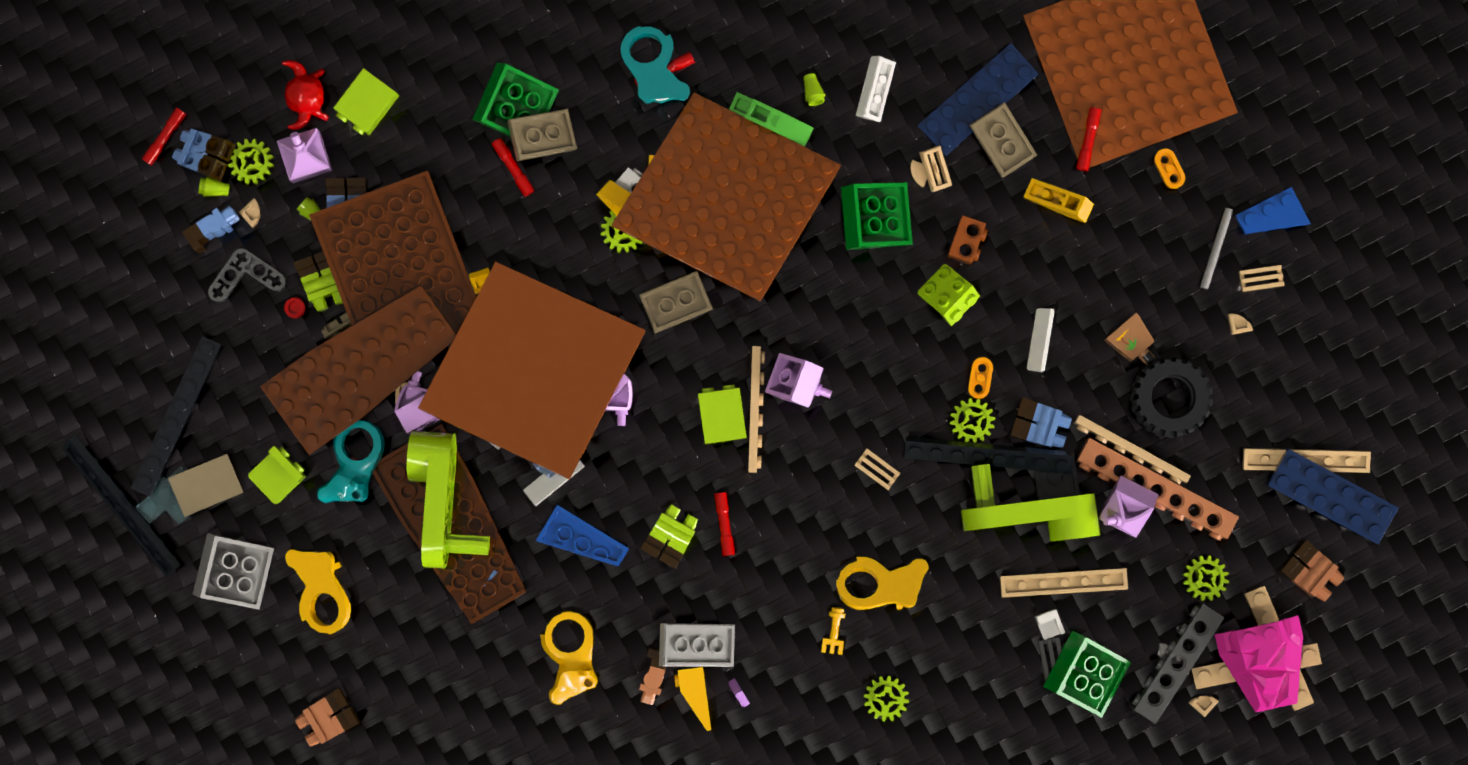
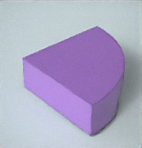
M735 678L729 681V686L741 706L746 707L749 705L750 702Z

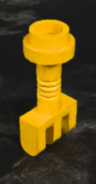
M832 607L831 611H829V616L832 617L830 638L823 637L821 648L823 653L826 652V645H830V654H834L835 646H839L837 653L842 655L844 640L838 639V630L841 618H845L846 615L843 608Z

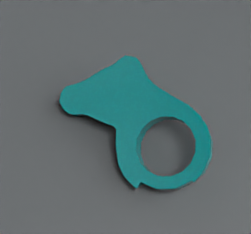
M640 26L627 33L621 43V56L638 83L639 98L645 104L651 102L664 103L670 100L685 101L688 99L690 94L689 86L679 81L667 69V64L671 59L674 49L671 35L665 36L660 30L653 27ZM645 37L656 39L662 45V50L659 57L654 61L640 63L631 57V48L637 40Z
M357 421L334 437L333 449L340 467L330 480L317 490L318 499L323 503L334 501L364 502L368 498L369 480L382 458L385 446L383 434L371 421ZM356 428H363L373 438V449L367 458L357 461L348 456L345 451L344 442L350 431Z

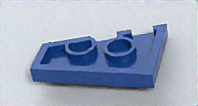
M1292 187L1235 215L1244 235L1311 224Z

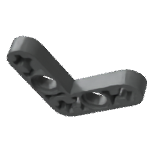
M237 249L210 286L208 294L213 301H225L245 272L274 291L283 290L286 287L287 280L283 274L248 250ZM246 253L245 258L247 261H242L238 266L242 268L241 271L231 266L232 263L237 265L240 260L238 258L239 254L244 255ZM258 264H262L265 267V272L261 276H257L254 273V268ZM228 270H234L236 273V278L233 281L225 279V273ZM270 270L273 271L270 275L274 278L281 277L279 281L282 284L280 286L276 285L273 287L274 282L268 278L266 282L263 281L269 275ZM220 280L230 285L229 288L223 287L221 291L223 293L222 297L217 296L215 298L216 293L213 292L214 289H220L223 285L219 283Z

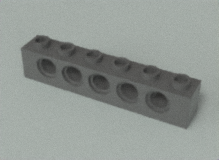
M1200 603L1199 606L1195 605L1189 613L1191 618L1188 623L1184 622L1177 632L1180 635L1176 641L1172 640L1166 649L1168 654L1165 659H1159L1155 665L1156 672L1153 676H1148L1143 684L1145 689L1141 694L1138 693L1132 701L1134 705L1132 709L1154 724L1157 723L1224 619L1223 616L1205 604ZM1197 621H1201L1204 624V629L1200 633H1197L1194 629ZM1189 638L1193 646L1190 650L1186 651L1183 648V641ZM1175 656H1179L1181 659V665L1178 668H1174L1171 665V660ZM1163 674H1167L1170 678L1169 683L1165 686H1162L1160 683V677ZM1151 692L1158 694V700L1155 703H1150L1148 700Z

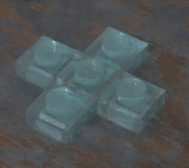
M181 465L169 477L184 472L187 469L183 465ZM163 474L152 497L145 498L136 507L137 511L149 524L165 510L179 525L190 516H183L169 480Z

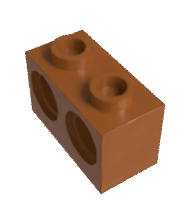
M962 215L947 257L969 265L973 263V260L977 261L981 249H978L980 241L984 242L988 232L985 229L986 223ZM968 226L977 228L978 233L976 236L967 234ZM966 245L970 248L971 253L969 256H963L960 253L961 246Z

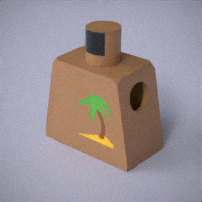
M1137 313L1133 314L1104 339L1107 344L1128 361H1132L1138 356L1147 365L1155 358L1148 349L1154 342V339Z

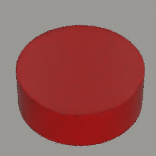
M293 297L286 301L284 310L289 317L298 319L305 314L306 305L300 298Z

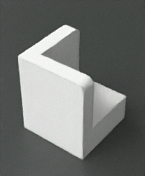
M1056 609L1035 616L1043 639L1046 640L1065 633Z

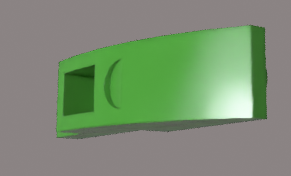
M738 92L729 110L745 117V119L804 147L814 129L779 110Z

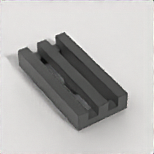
M1059 637L1038 641L1045 682L1049 672L1044 644L1048 645L1051 667L1053 668L1055 658L1052 643L1055 642L1057 656L1059 657L1062 651Z

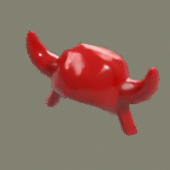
M294 60L283 61L282 65L290 67L295 74V77L287 83L284 97L286 104L292 111L299 114L298 120L288 125L287 128L299 130L305 127L310 121L311 115L327 121L329 116L320 111L324 101L322 83L318 79V77L324 75V69L307 74L305 67L301 63Z

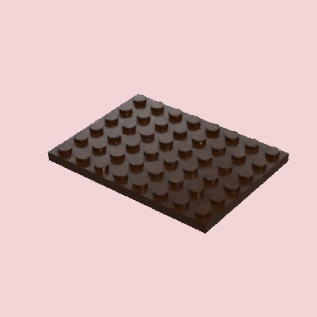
M428 171L309 214L352 326L419 286H423L456 334L458 333L476 299V295Z

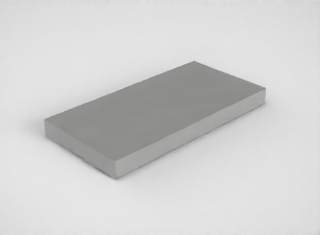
M660 623L659 666L734 667L735 624Z

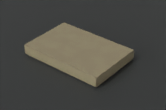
M1005 102L969 124V127L1001 178H1004L1037 156Z
M568 109L519 117L507 121L517 161L577 150Z
M697 271L639 295L655 334L713 310Z
M228 454L168 478L184 517L243 493Z

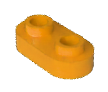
M1159 150L1154 157L1155 166L1164 184L1170 189H1177L1183 185L1185 174L1172 150ZM1161 157H1166L1168 162L1166 164L1162 163ZM1171 175H1175L1177 177L1176 182H1172L1170 180Z
M977 358L971 367L968 392L975 399H982L989 393L993 364L988 358ZM980 364L985 365L986 370L984 372L978 370ZM976 385H980L982 387V391L980 393L975 391L974 388Z

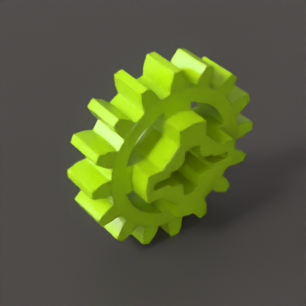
M245 139L244 145L238 142L237 146L239 148L237 150L234 149V155L230 158L233 163L228 164L229 168H234L231 172L232 175H238L237 180L240 182L245 178L246 184H249L251 180L258 184L259 178L265 181L264 175H271L268 168L274 167V164L270 163L274 156L268 155L271 149L269 147L263 149L265 143L260 142L257 145L256 139H253L252 143ZM254 148L250 152H243L246 149ZM262 153L265 159L264 165L261 163ZM238 158L241 159L242 163L240 169L238 167ZM249 158L253 159L255 161V164H249L247 160ZM252 171H260L257 174L250 175Z
M610 211L611 217H604L607 223L601 224V228L605 229L601 236H607L604 243L610 242V249L612 250L614 247H617L618 253L621 252L622 248H625L626 253H629V247L636 250L635 244H642L643 242L626 233L620 235V230L612 227V223L617 216ZM610 227H612L615 230V235L613 236V239L609 234ZM629 239L631 241L627 244H620L622 240Z
M969 398L968 404L963 400L960 401L961 407H954L957 411L956 414H950L954 421L949 422V425H955L952 433L958 432L957 439L965 437V442L972 439V442L976 443L977 438L984 441L983 435L990 436L991 433L988 429H994L995 427L990 424L991 421L995 420V417H990L989 415L993 410L986 409L987 403L980 405V399L973 403L972 399ZM970 407H976L982 412H972ZM961 412H963L964 419L963 422L959 424V415ZM970 415L972 418L981 416V418L977 419V421L975 422V427L973 426V424L964 426V424L967 423V421H969ZM986 418V425L982 431L980 425L982 420ZM970 429L975 435L966 434L962 430Z
M1207 555L1206 560H1204L1203 556H1199L1198 562L1192 559L1191 563L1193 565L1185 566L1189 571L1182 574L1184 577H1187L1183 584L1189 585L1186 591H1193V598L1200 595V600L1204 601L1207 596L1208 600L1212 601L1213 595L1220 597L1219 591H1226L1223 584L1229 583V581L1224 579V576H1227L1229 572H1223L1222 569L1225 567V564L1218 565V558L1211 561L1212 558ZM1202 564L1212 565L1213 568L1206 570ZM1195 571V572H1196V578H1195L1194 581H1192V575H1193V572ZM1202 574L1210 575L1208 577L1209 582H1202L1204 578ZM1219 575V583L1216 585V576ZM1204 586L1210 592H1201L1198 588Z
M889 675L886 680L879 676V682L872 680L873 686H866L869 694L863 695V697L868 698L864 705L871 707L868 713L875 712V719L880 715L884 722L886 717L894 721L893 715L896 714L898 717H901L899 711L907 710L903 705L904 703H909V700L904 698L909 692L902 691L905 685L904 683L898 685V678L891 681V676ZM884 685L882 691L874 693L877 687ZM892 686L897 688L900 696L892 693ZM885 693H888L890 697L896 700H891L884 704L883 700L876 697L885 696ZM872 701L879 702L881 711L874 707ZM899 704L894 711L889 712V708L892 705Z

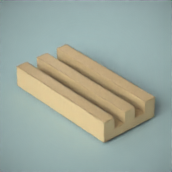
M935 146L934 148L919 152L931 192L952 186L941 146ZM934 152L936 153V156H937V159H938V162H939V166H940V169H941V172H942V176H943V179H944V182H945L944 184H942V180H941V177H940V174H939L938 165L936 164L935 157H934V154H933Z
M1277 265L1239 271L1242 292L1285 286L1281 271L1282 266ZM1269 271L1277 272V274L1244 278V275ZM1278 278L1276 283L1246 287L1245 284Z
M868 449L864 451L854 465L887 490H889L900 475V472ZM869 455L891 471L894 476L891 477L865 457ZM862 461L888 479V484L861 465Z

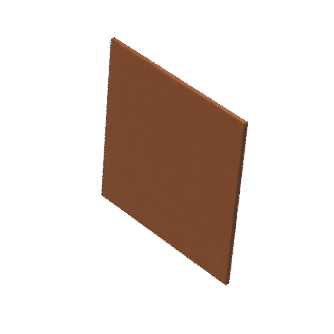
M1063 0L1023 15L1077 160L1084 140L1089 108L1095 107L1102 110L1095 134L1089 168L1238 113L1195 0Z
M693 93L612 223V227L761 301L841 165L786 137L751 122L715 102Z
M495 262L418 409L570 480L646 330Z

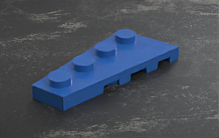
M559 505L556 506L536 539L537 542L618 567L629 550L628 547Z

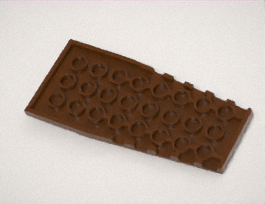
M419 286L312 349L260 387L310 455L363 418L452 343L457 334L423 286Z
M439 424L427 431L447 433L443 424ZM407 443L381 458L373 475L400 522L421 550L426 482L408 480ZM457 451L451 534L490 536L489 555L472 554L466 560L461 554L449 553L446 568L433 569L442 582L450 572L453 574L451 586L448 584L445 587L469 619V622L474 624L525 594L526 589L475 480ZM459 557L466 562L462 569L457 567ZM494 570L498 572L490 581H487Z

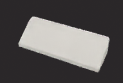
M881 56L871 57L856 116L876 122L881 121L896 62Z
M1039 308L1036 310L1027 370L1045 371L1054 309Z
M579 461L571 478L585 467L581 461ZM542 474L523 491L533 504L537 506L569 479L558 474L551 478Z

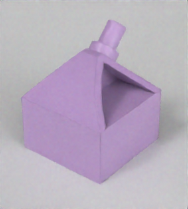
M317 128L299 134L298 132H293L290 134V137L277 141L289 181L292 183L333 171L321 132Z
M782 353L778 355L765 390L766 393L805 407L810 406L814 396L819 397V395L830 398L832 390L824 388L822 384H819L823 372L822 367Z
M418 371L401 390L395 406V413L409 435L412 431H421L440 420L418 409L428 390L420 388L421 384L419 381L422 373Z
M625 374L605 410L615 411L617 426H626V415H628V410L631 409L633 399L632 382Z
M1120 475L1105 500L1098 519L1103 521L1104 525H1111L1136 538L1154 510L1158 494Z

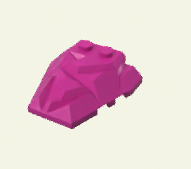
M1298 615L1254 627L1214 634L1220 657L1255 712L1298 703L1303 633Z

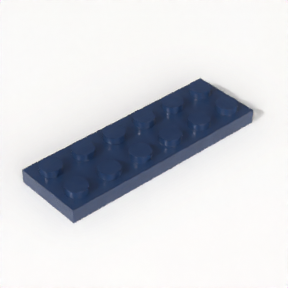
M1010 43L918 124L917 127L934 146H941L943 156L946 157L973 133L969 124L1001 103L1005 102L1006 104L1037 77L1038 72Z
M1288 448L1267 483L1269 487L1376 544H1379L1399 509L1388 501Z

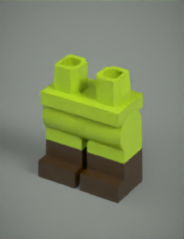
M323 252L315 254L314 258L309 256L293 262L308 300L313 303L318 312L329 309L326 298L333 296L336 305L343 304Z
M671 504L666 512L661 514L640 549L658 558L668 540L669 543L659 560L676 569L696 532L694 529L698 519L688 514L683 523L679 522L676 518L681 509Z

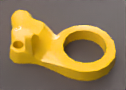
M289 550L285 555L288 566L297 572L306 586L299 604L301 620H306L310 627L319 633H328L329 635L341 630L346 626L350 618L351 604L334 575V571L342 567L340 562L335 563V556L331 552ZM322 593L331 595L338 604V617L332 625L320 621L315 612V602Z
M856 557L857 561L848 564L840 572L839 578L836 580L840 599L851 608L864 610L895 603L897 610H901L903 607L911 608L915 606L922 580L929 566L926 560L915 559L907 566L888 571L883 565L872 558ZM856 572H866L876 579L878 588L870 597L856 598L845 587L847 578Z
M563 611L561 614L553 617L548 623L545 634H540L544 651L552 660L559 664L555 684L549 691V699L551 703L560 705L570 697L594 688L598 682L592 666L594 645L592 625L586 617L578 612ZM570 619L582 626L585 638L578 650L567 653L555 646L552 632L557 623Z

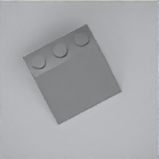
M207 533L193 595L199 598L260 609L274 548Z

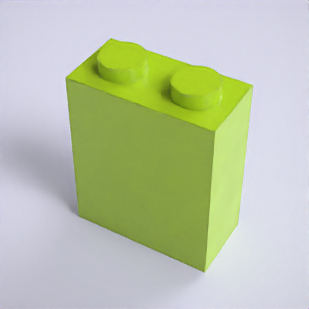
M363 68L333 109L338 112L335 116L345 123L349 120L353 123L354 126L352 128L359 134L363 135L365 132L370 136L399 95Z
M735 385L722 386L723 390L714 391V388L702 389V393L698 394L705 444L747 439L740 388H735Z

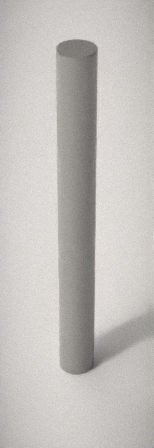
M1225 208L1200 285L1201 288H1209L1233 210L1230 208Z

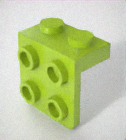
M947 264L942 265L918 291V295L937 310L951 326L959 321L963 314L980 297L973 285Z
M273 446L268 451L270 454L249 473L248 477L272 503L278 504L306 476L303 473L305 471L298 462L293 463L288 458L290 454L282 446L280 448Z

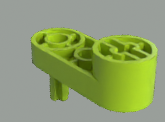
M412 431L409 437L407 451L408 480L426 482L421 546L422 565L426 568L445 569L449 553L489 555L490 536L451 534L457 457L455 433Z
M990 464L971 466L976 508L961 510L963 531L1047 521L1050 542L1100 536L1095 493L995 506Z

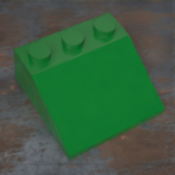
M497 62L472 120L511 137L507 121L509 119L549 112L559 89L508 64Z
M867 183L841 187L846 250L913 245L907 183Z
M1072 631L1043 687L1102 718L1131 662L1089 638Z

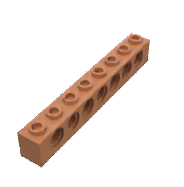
M1087 438L1076 459L1080 463V468L1088 472L1091 469L1098 472L1097 477L1107 482L1109 479L1117 482L1119 477L1114 474L1113 470L1116 465H1120L1124 469L1123 477L1132 481L1135 475H1139L1142 478L1141 486L1151 490L1153 485H1158L1161 488V493L1157 498L1156 508L1165 511V509L1173 512L1172 516L1178 520L1183 521L1184 518L1192 522L1190 526L1202 531L1203 528L1210 532L1209 536L1216 540L1228 539L1239 516L1091 438ZM1101 455L1105 458L1103 467H1098L1095 464L1096 456ZM1173 494L1177 495L1180 499L1177 506L1170 504V497ZM1192 504L1198 507L1196 516H1191L1188 512V508ZM1210 514L1215 515L1217 518L1214 526H1210L1207 522Z

